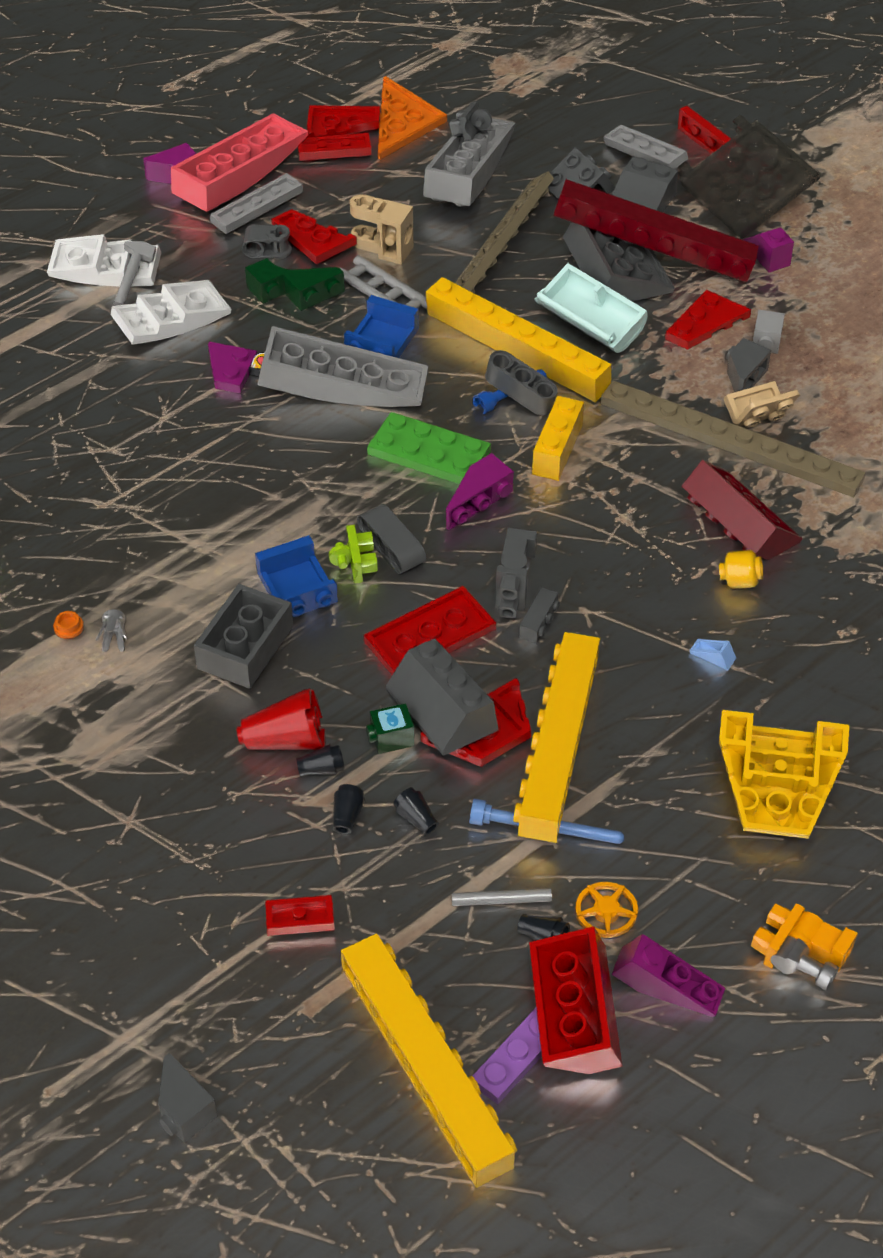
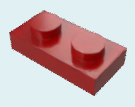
M332 895L265 900L267 936L334 931Z

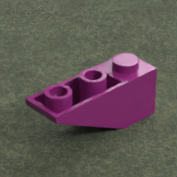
M492 453L472 464L446 508V529L449 531L457 525L465 523L470 517L486 510L491 504L507 497L513 492L514 471Z
M641 934L621 948L611 974L639 993L710 1017L716 1016L725 991V987L644 934Z

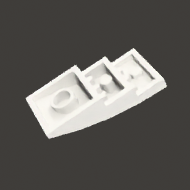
M104 234L57 239L47 274L49 277L76 283L120 287L131 258V254L124 250L125 241L132 240L107 242ZM154 245L156 246V252L152 262L140 261L131 287L154 285L161 256L159 245Z
M203 280L163 284L161 293L137 295L136 304L112 306L110 315L131 344L134 345L158 341L190 332L231 314L232 309L211 282Z

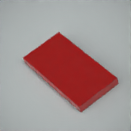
M461 586L364 634V642L390 674L393 675L408 650L424 642L436 639L448 653H451L496 630V622L464 586Z

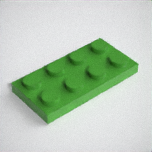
M390 412L367 446L368 455L457 484L461 483L472 464L486 457L491 452V443L394 412Z

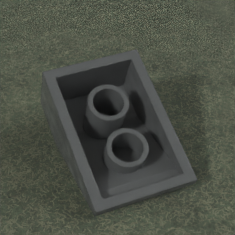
M633 156L623 169L612 195L664 212L676 195L678 170L667 165H661Z

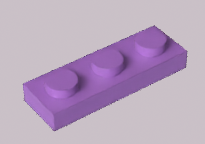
M537 1007L473 1074L481 1093L497 1105L542 1057Z

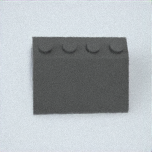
M573 222L570 223L563 238L582 272L630 301L673 293L675 288L653 250Z

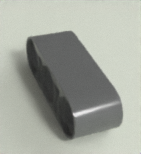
M497 350L491 353L485 372L486 380L537 415L549 414L558 393L556 384L506 351Z
M381 504L357 516V523L361 532L372 531L374 548L398 574L426 561V553L421 543L385 504Z

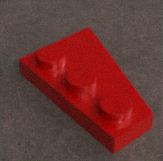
M309 105L308 136L306 138L346 135L379 129L380 106Z
M293 209L271 219L272 225L280 224L289 228L290 236L288 241L315 264L357 244V236L350 233L345 236L338 233V228L331 225L326 228L317 224L316 219Z
M706 290L666 331L665 340L688 350L711 338L712 333L721 328L727 330L733 326V322L739 319L744 321L750 318L751 309Z

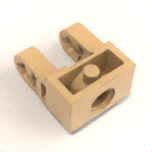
M363 194L353 196L350 199V214L354 218L377 224V228L368 225L355 226L351 230V234L357 236V244L354 247L378 254V259L402 265L414 247L413 206Z

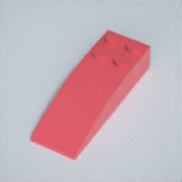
M273 113L172 166V194L206 212L213 210L241 194L274 170L308 136V131Z

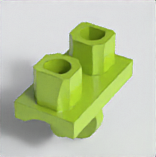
M347 525V545H344L342 542L336 543L335 547L329 551V560L333 565L339 566L340 569H345L348 564H351L354 583L363 582L362 574L378 572L376 553L360 554V552L374 551L372 531L356 533L355 525Z

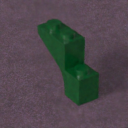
M268 258L245 267L247 288L262 304L285 294L302 311L345 292L344 272L338 267L290 270L276 266Z

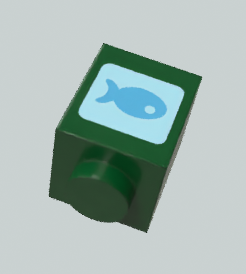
M406 703L370 711V724L366 725V733L369 743H375L378 754L414 746V725Z

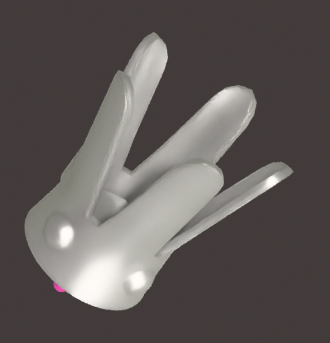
M108 610L102 615L103 625L95 640H99L104 630L103 652L108 651L113 634H116L118 649L121 652L124 651V638L127 640L124 629L126 617L119 610Z

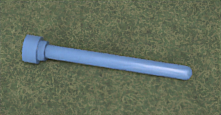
M473 799L469 824L482 826L483 823L489 824L490 821L519 826V823L513 822L514 812L494 809L492 805L487 804L486 800ZM561 821L559 834L614 844H621L624 841V834L620 831Z

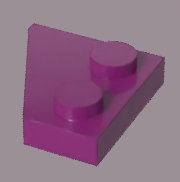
M209 341L208 349L215 389L241 393L250 376L249 367L258 352L256 350Z

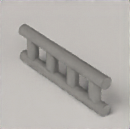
M360 255L354 258L353 263L356 266L349 271L339 267L344 272V281L368 297L374 295L394 301L403 294L411 299L405 305L414 308L422 306L427 309L426 297ZM368 272L374 278L364 282L358 276ZM385 283L393 289L383 294L376 288Z

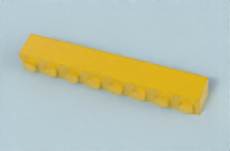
M443 277L426 291L428 315L496 351L503 350L510 353L536 371L539 369L543 370L547 378L596 403L611 384L610 363Z
M564 632L562 643H556L553 661H556L557 664L550 666L548 683L552 684L551 687L545 686L542 705H546V708L539 710L537 727L541 729L540 732L534 731L531 750H534L535 753L534 756L528 755L525 774H529V778L522 779L519 797L523 798V802L516 803L513 822L519 823L518 836L557 842L598 662L599 637Z
M376 933L342 949L341 962L343 971L475 1187L478 1188L514 1169L517 1148L513 1138L508 1132L503 1134L498 1126L499 1120L494 1108L490 1104H484L480 1097L481 1091L478 1083L473 1076L467 1077L462 1069L463 1062L458 1051L455 1048L450 1049L445 1042L446 1035L438 1021L433 1022L428 1015L429 1008L421 994L416 996L411 988V978L404 968L400 970L395 962L396 956L390 944H384Z

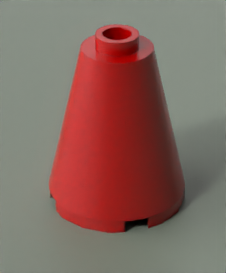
M311 688L304 689L241 719V726H238L236 729L240 745L245 744L248 750H318L326 746L325 729H321L320 722L322 713L314 690H311Z

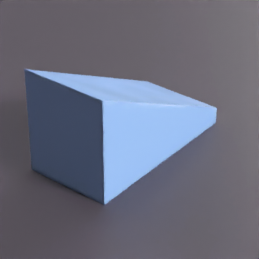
M697 639L690 649V654L726 670H729L736 660L730 641Z

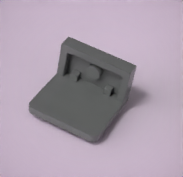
M574 148L550 172L554 179L548 186L549 191L558 200L566 179L590 188L598 185L608 194L615 187L609 180L612 177L611 174L603 166L598 168L596 166L597 162L589 154L583 155L577 148Z

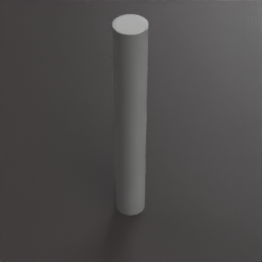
M551 888L452 893V906L552 901Z

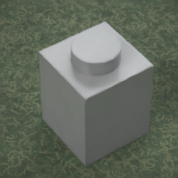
M758 310L753 342L770 349L771 353L778 354L785 313Z

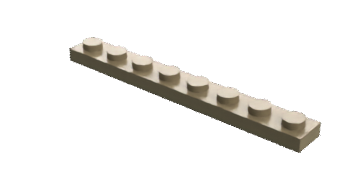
M549 171L529 182L456 280L455 284L473 293L475 292L474 287L486 277L485 272L497 262L496 257L508 247L506 243L519 232L517 228L528 220V213L539 205V198L549 191L548 186L554 179Z

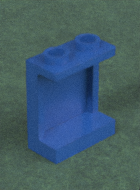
M371 295L367 300V314L354 332L348 330L345 332L344 344L399 358L419 330V309Z
M309 535L255 553L257 574L268 594L291 602L293 617H298L304 613L338 602L337 584L334 579H328L314 553V542Z

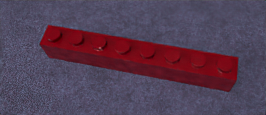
M567 179L563 185L553 215L747 282L759 248L758 245Z

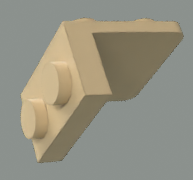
M773 381L727 394L724 397V402L733 424L752 428L765 419L776 421L786 415L785 412L794 406V402L800 394L798 390L780 394L776 382Z

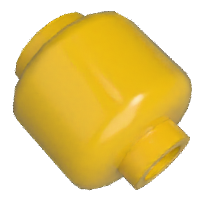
M752 550L728 552L724 563L719 564L720 579L726 580L727 585L731 589L756 587L759 580H763L761 556L757 557Z

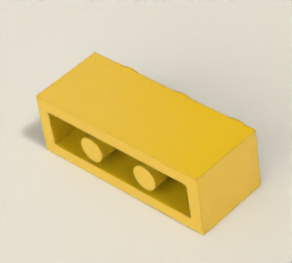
M557 396L533 450L532 475L559 481L583 425V401Z

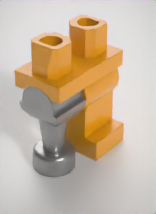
M775 903L767 916L766 923L778 929V932L774 934L763 927H759L752 939L751 946L765 955L763 964L772 969L775 966L784 974L800 970L816 977L815 984L827 991L837 972L839 973L851 954L858 933L847 927L842 931L824 922L816 914L804 911L805 908L797 903L792 910Z

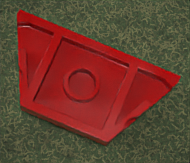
M517 678L487 694L494 701L498 731L449 753L450 755L482 767L531 738V727L529 719L526 717V707L524 699L522 700L520 683ZM421 732V742L436 748L428 737Z

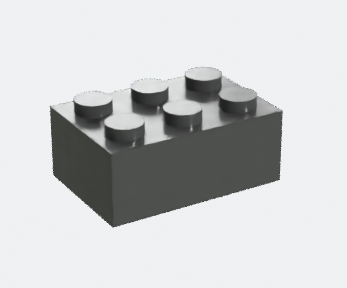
M238 583L194 644L197 669L251 689L293 628L292 603Z

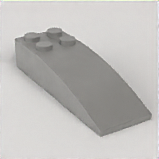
M492 118V123L488 129L479 130L472 140L465 141L463 135L452 136L425 168L423 196L438 202H453L461 207L471 206L486 186L500 162L516 123Z
M272 326L257 385L333 403L380 407L421 406L428 365Z

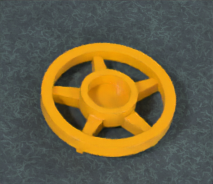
M598 882L588 885L579 894L575 912L577 920L583 928L592 927L585 920V917L594 916L605 925V930L596 928L600 937L614 938L627 933L634 926L638 915V904L634 895L624 885L613 882ZM597 890H613L615 892L611 896H602ZM590 894L595 900L594 906L581 911L583 900ZM621 895L628 899L633 911L620 907L618 900ZM619 916L630 918L624 926L610 930V924L615 922Z

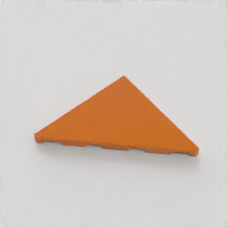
M387 76L383 77L378 144L379 160L447 122V114Z

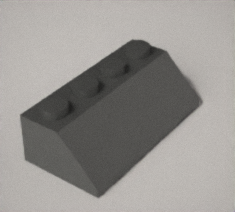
M436 639L424 642L407 651L388 681L386 689L399 705L406 703L411 719L443 756L498 731L494 701Z

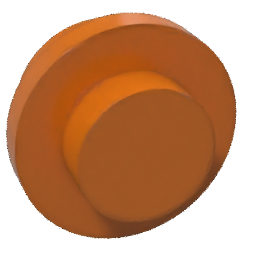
M64 611L57 615L53 628L58 637L71 639L81 634L84 624L82 618L76 612Z

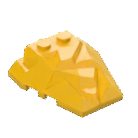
M722 710L719 744L743 831L809 839L837 775L847 757L849 725L817 721L814 733L754 726V713Z

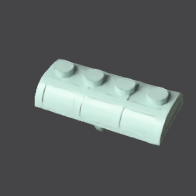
M569 263L564 266L544 289L537 293V297L534 299L538 305L551 311L562 320L572 324L616 353L624 351L643 330L648 317L647 310Z

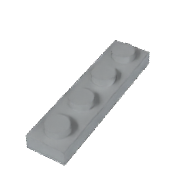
M619 125L604 136L605 145L631 156L644 158L677 169L688 160L687 151L624 125Z
M286 173L210 214V221L227 234L303 193V184Z

